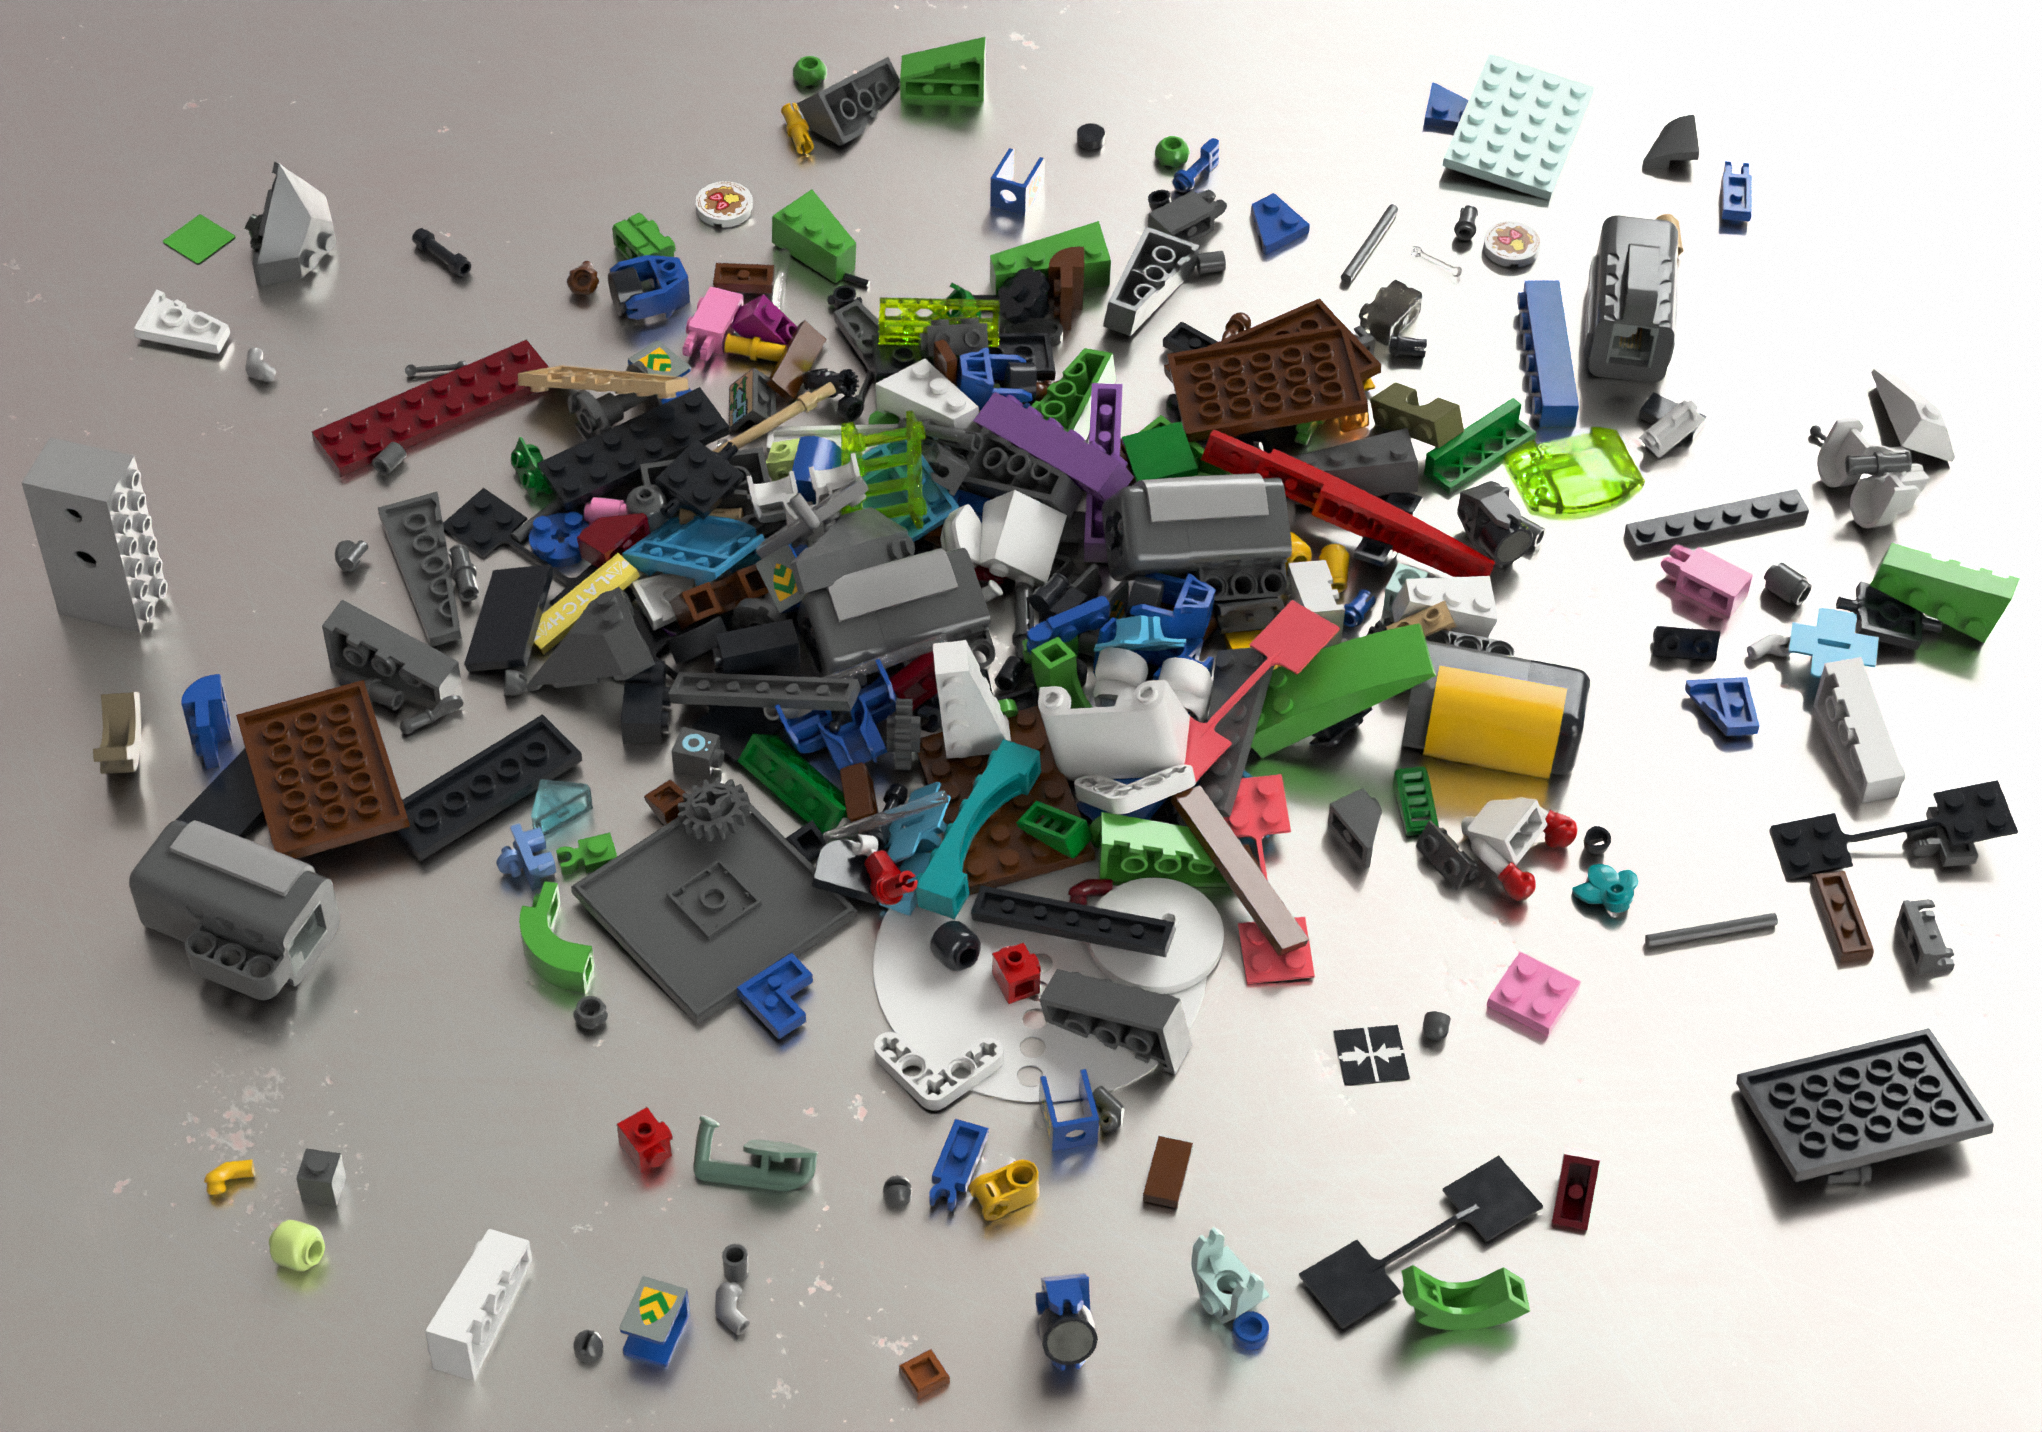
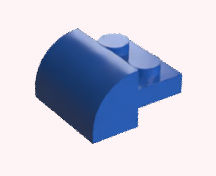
M800 437L792 469L798 493H801L806 502L812 501L813 505L816 504V492L813 490L809 467H814V470L818 471L837 468L843 465L845 456L844 451L836 443L823 437Z
M214 674L193 682L185 690L181 701L191 744L195 745L197 756H203L206 769L219 767L218 742L231 741L230 713L221 675Z

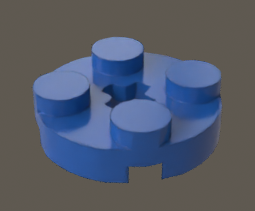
M578 512L557 513L537 517L533 521V528L529 534L530 550L533 554L551 564L552 567L575 565L582 560L577 537L589 525ZM557 538H565L564 542L558 543Z

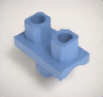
M520 823L512 825L510 829L515 839L513 842L514 849H511L510 846L502 848V854L496 861L497 867L501 873L511 874L512 877H518L521 874L520 869H523L531 890L540 889V878L556 873L555 861L550 851L533 856L534 852L547 849L541 828H536L523 832Z

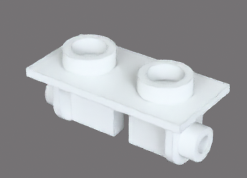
M1684 399L1640 435L1639 439L1659 459L1702 424L1705 419L1696 411L1698 406L1693 400L1687 401Z

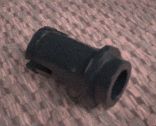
M1397 333V336L1391 335L1389 353H1394L1396 357L1400 354L1425 358L1427 339L1402 337L1401 333Z

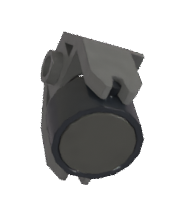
M1490 480L1460 492L1457 516L1476 550L1495 562L1494 566L1503 568V565L1513 564L1514 561L1526 553L1531 546L1533 533L1521 521V510L1509 498L1510 488L1507 486L1502 487L1500 483Z

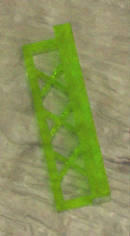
M880 297L879 344L919 345V333H923L924 327L931 326V320L948 319L949 325L961 324L960 319L978 318L979 323H987L988 347H998L1000 300ZM886 308H899L902 311L898 316H885ZM920 309H929L933 312L928 317H920L916 314ZM955 309L963 314L958 317H949L945 313ZM980 310H993L992 318H979L975 314Z

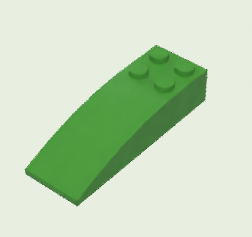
M1418 623L1389 629L1321 649L1298 675L1283 666L1274 669L1251 747L1261 758H1264L1435 677L1436 674L1422 626Z

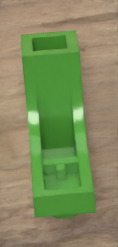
M1059 637L1031 650L1032 669L1038 691H1040V687H1062L1071 697V709L1093 708L1079 683L1076 654Z
M545 881L541 893L535 894L532 907L522 905L519 923L525 957L535 973L548 983L565 990L586 993L594 969L592 946L565 941L551 931L561 902L558 883Z
M1414 1265L1401 1270L1404 1284L1402 1287L1403 1296L1406 1302L1414 1307L1416 1321L1429 1327L1444 1330L1482 1329L1506 1323L1530 1312L1524 1279L1504 1267L1484 1277L1467 1282L1441 1281Z

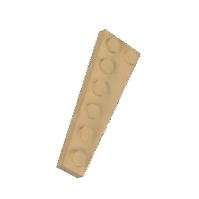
M558 365L518 373V386H530L531 392L548 391L549 388L594 390L596 392L615 391L616 394L636 393V396L658 394V398L668 399L675 398L676 392L688 390V378Z

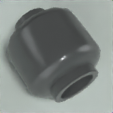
M643 485L634 488L626 498L627 515L636 513L647 515L650 531L660 528L665 523L667 518L660 511L666 505V497L662 490L655 486Z

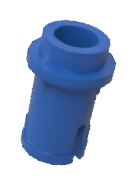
M1360 590L1351 603L1344 605L1343 623L1346 626L1354 627L1360 625L1364 620V615L1375 605L1376 599L1374 596L1365 602L1371 594L1370 591Z

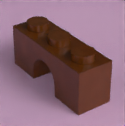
M756 564L712 584L707 582L683 591L670 600L669 603L681 630H685L711 618L733 611L743 599L755 598L761 600L769 591Z

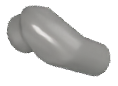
M724 1282L716 1290L715 1315L736 1335H740L745 1332L750 1324L736 1310V1302L740 1299L738 1295H742V1290L739 1284L735 1282Z

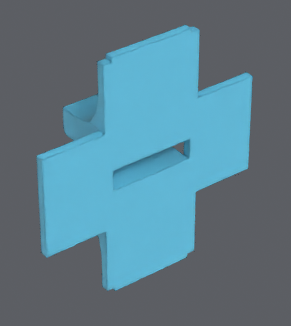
M1822 607L1818 609L1816 626L1792 622L1788 652L1812 656L1810 675L1821 679L1825 663L1861 657L1864 666L1875 668L1879 637L1855 633L1857 614Z
M1140 615L1116 619L1117 630L1115 639L1107 643L1096 644L1094 652H1100L1105 648L1111 647L1130 651H1160L1184 647L1186 639L1164 637L1161 630L1160 617Z
M940 782L914 790L910 795L904 813L894 817L889 828L891 838L884 847H890L888 855L894 863L910 858L915 853H925L934 848H939L941 838L937 834L946 830L947 824L943 821V817L951 799L948 795L936 800L941 786Z

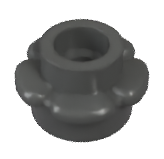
M586 996L578 1001L573 1014L574 1020L577 1023H581L583 1028H595L607 1020L606 1005L598 997Z

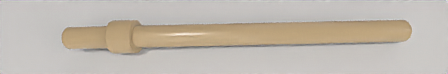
M829 382L812 393L807 391L797 397L798 401L728 442H732L733 445L735 444L738 449L742 448L803 411L808 413L815 409L817 403L836 393L835 387ZM728 442L724 443L723 445L717 447L712 451L719 453L727 445Z

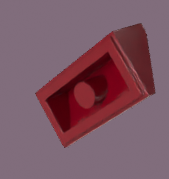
M933 647L889 678L898 699H912V711L938 693Z

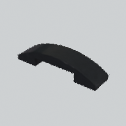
M1391 492L1386 502L1416 517L1423 497L1412 493ZM1364 536L1354 551L1353 558L1385 567L1393 560L1397 552L1393 551V545Z

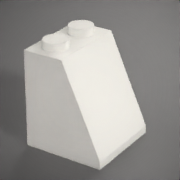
M1016 490L985 502L982 515L979 564L989 568V572L993 575L1008 577L1016 581V585L1026 583L1035 588L1046 584L1067 515Z

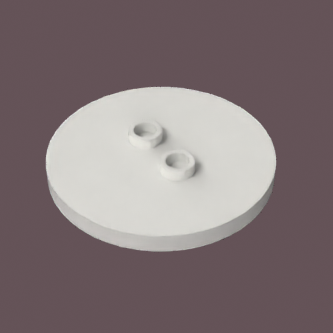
M1166 878L1132 880L1109 891L1095 906L1175 922L1176 931L1166 957L1088 943L1091 956L1096 965L1107 977L1118 984L1130 987L1136 986L1159 994L1182 991L1206 978L1213 971L1221 957L1224 927L1220 914L1204 894L1185 883Z

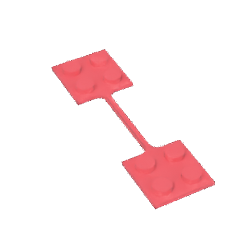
M1291 600L1249 644L1251 648L1265 655L1267 660L1207 723H1201L1190 716L1184 765L1187 764L1193 767L1196 782L1232 745L1231 741L1215 732L1216 724L1272 666L1281 665L1298 675L1340 630L1337 625Z
M1282 774L1242 778L1231 816L1223 817L1237 838L1250 837L1255 840L1260 870L1266 879L1267 873L1262 839L1271 834L1291 833ZM1295 917V920L1308 937L1305 917ZM1255 922L1238 923L1247 984L1315 977L1309 941L1302 948L1278 956Z

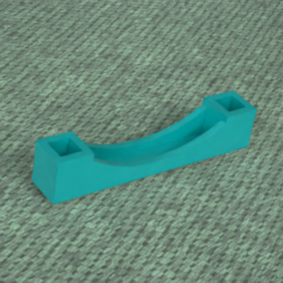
M1003 739L997 751L993 750L991 752L987 768L983 774H979L976 777L972 793L968 799L965 798L961 802L957 818L954 823L948 824L939 848L933 849L929 858V865L924 873H919L916 878L918 884L914 892L917 895L918 907L952 919L957 917L970 894L967 874L963 873L964 861L970 844L981 826L997 809L1020 794H1029L1041 773L1040 752L1038 750Z

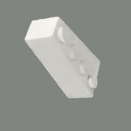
M967 641L933 644L935 675L947 759L991 754L993 750L997 751L1003 739L1011 741L1009 721L1006 715L1002 714L997 698L992 695L986 677L982 676L980 666Z
M1858 657L1825 663L1813 706L1861 803L1899 796L1902 783L1906 779L1905 769L1898 759L1862 658Z
M488 1229L483 1239L476 1243L470 1260L425 1330L428 1342L427 1351L430 1353L433 1369L475 1381L532 1262L529 1240Z

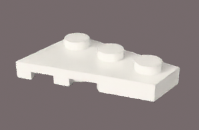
M157 289L133 329L135 338L217 354L220 353L230 335L227 324L201 311L194 312L186 308L185 303L179 300L174 302L166 298L165 293Z

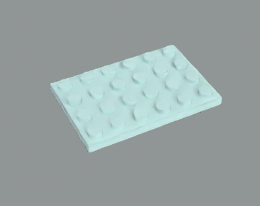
M1489 54L1446 151L1442 166L1550 201L1595 87L1508 60L1501 56Z

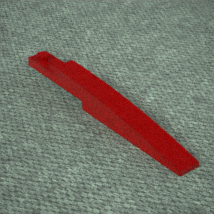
M1214 429L1209 436L1201 460L1232 474L1259 473L1263 479L1280 478L1284 484L1285 496L1313 508L1311 515L1358 536L1369 537L1393 545V551L1452 577L1490 576L1495 565L1493 560L1415 516L1344 480L1276 449H1273L1270 454Z

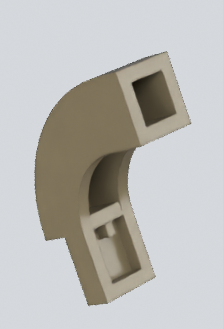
M139 692L101 694L102 742L99 748L93 749L94 762H100L101 774L135 772L139 763L141 746Z

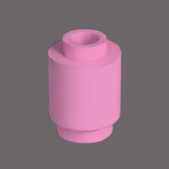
M593 497L591 503H586L584 519L589 521V526L598 518L627 515L624 500Z

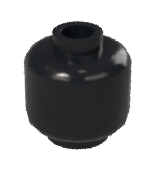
M952 920L937 928L930 941V949L934 957L945 967L952 971H961L970 968L978 960L981 942L978 936L965 924Z

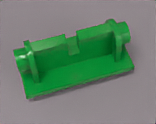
M519 437L515 450L511 453V465L518 473L522 486L526 489L532 501H535L538 492L550 494L553 491L537 466V463L544 460L540 449L533 444L526 445L523 438Z

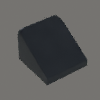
M813 820L786 837L809 862L817 858L821 849L828 844Z

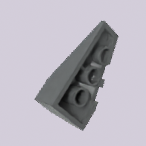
M886 57L798 102L797 105L807 121L809 129L838 145H842L864 132L867 123L876 116V111L882 103L888 100L900 84V79L889 57Z

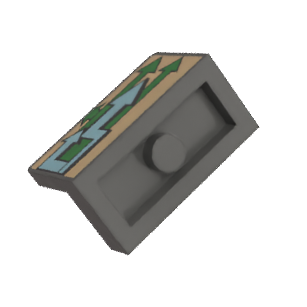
M754 367L729 387V428L733 431L748 420L759 424L776 414V392L766 384L769 377Z

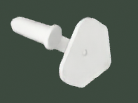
M969 504L955 509L948 515L942 528L941 544L945 552L966 548L971 561L980 565L982 523ZM990 580L988 585L981 589L985 602L1003 594L1001 587L993 580Z

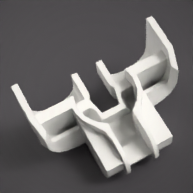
M1857 417L1836 419L1817 456L1818 474L1821 480L1829 487L1849 486L1857 482L1850 498V508L1854 520L1863 528L1886 526L1895 519L1897 514L1905 513L1914 506L1930 478L1924 472L1923 466L1917 463L1912 464L1910 472L1884 473L1883 476H1875L1874 473H1871L1869 475L1872 477L1861 478L1862 474L1848 476L1845 469L1846 456L1873 455L1874 452L1879 451L1883 454L1909 452L1911 455V452L1905 450L1902 446L1889 448L1878 444H1869L1861 434L1865 426Z
M855 453L850 454V462L837 468L818 471L814 470V467H809L813 490L816 492V504L810 505V508H813L860 476ZM790 471L789 475L783 479L761 484H753L751 475L746 476L754 513L760 522L769 523L786 520L788 525L800 517L790 502V499L798 494L794 471ZM835 520L827 525L821 522L818 528L812 529L814 533L803 542L793 541V549L801 544H806L808 548L813 545L812 541L824 535V530L828 526L834 525L836 523Z
M1111 647L1100 651L1095 669L1096 684L1093 691L1095 706L1101 707L1103 698L1116 700L1115 706L1131 705L1134 690L1138 685L1146 682L1148 667L1144 658L1137 653L1122 648ZM1169 658L1163 661L1159 680H1166L1186 711L1195 713L1197 721L1203 723L1208 717L1212 693L1210 672L1202 664L1185 658Z

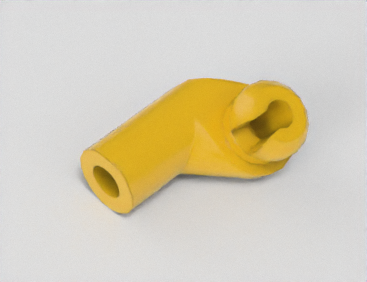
M253 1159L224 1162L207 1173L204 1179V1183H207L206 1192L209 1195L223 1194L226 1191V1180L254 1177Z

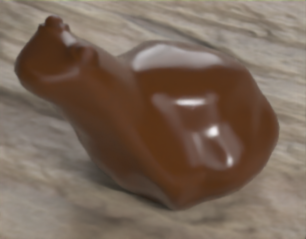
M586 260L579 267L570 270L566 281L567 285L575 295H590L599 285L598 272L594 269L592 263Z

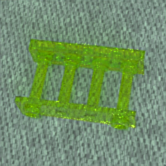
M912 410L906 411L907 427L868 435L859 433L853 422L841 424V466L850 462V454L852 453L856 454L859 474L862 478L866 476L867 472L907 465V477L868 484L869 490L864 493L866 498L863 501H866L867 497L908 490L907 503L875 508V510L889 519L910 515L916 528L922 529L923 515H927L926 501L922 496L921 440L925 439V429L922 421H917ZM907 440V452L864 460L862 457V451H866V447ZM863 501L853 507H850V505L843 507L842 515L864 509Z

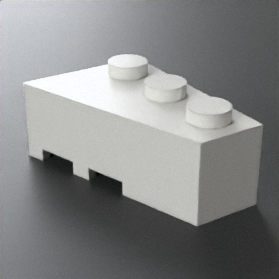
M926 359L875 383L877 411L883 414L890 412L899 416L900 420H903V418L920 422L930 420L934 421L936 425L980 433L979 426L973 421L979 414V407Z
M1326 560L1288 563L1287 588L1283 593L1284 595H1289L1290 600L1287 601V605L1293 600L1340 628L1337 634L1322 649L1341 643L1345 608L1343 604L1336 605L1335 599H1339V593L1337 589L1332 590L1333 578Z
M1490 576L1406 579L1392 604L1395 623L1445 600L1457 626L1451 629V631L1487 638L1498 621Z

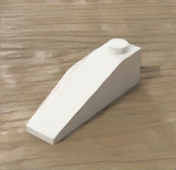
M1873 368L1870 373L1901 446L1953 462L1956 457L1941 410L1899 376Z

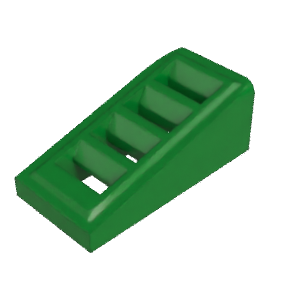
M1421 766L1395 770L1393 788L1406 836L1421 835L1430 820L1439 827L1427 768ZM1421 793V795L1407 796L1408 794ZM1424 806L1420 808L1409 809V807ZM1427 817L1428 820L1412 821L1411 818Z
M1037 800L1016 822L1018 828L1071 858H1075L1092 839V833L1085 819ZM1042 815L1045 816L1038 824H1035Z

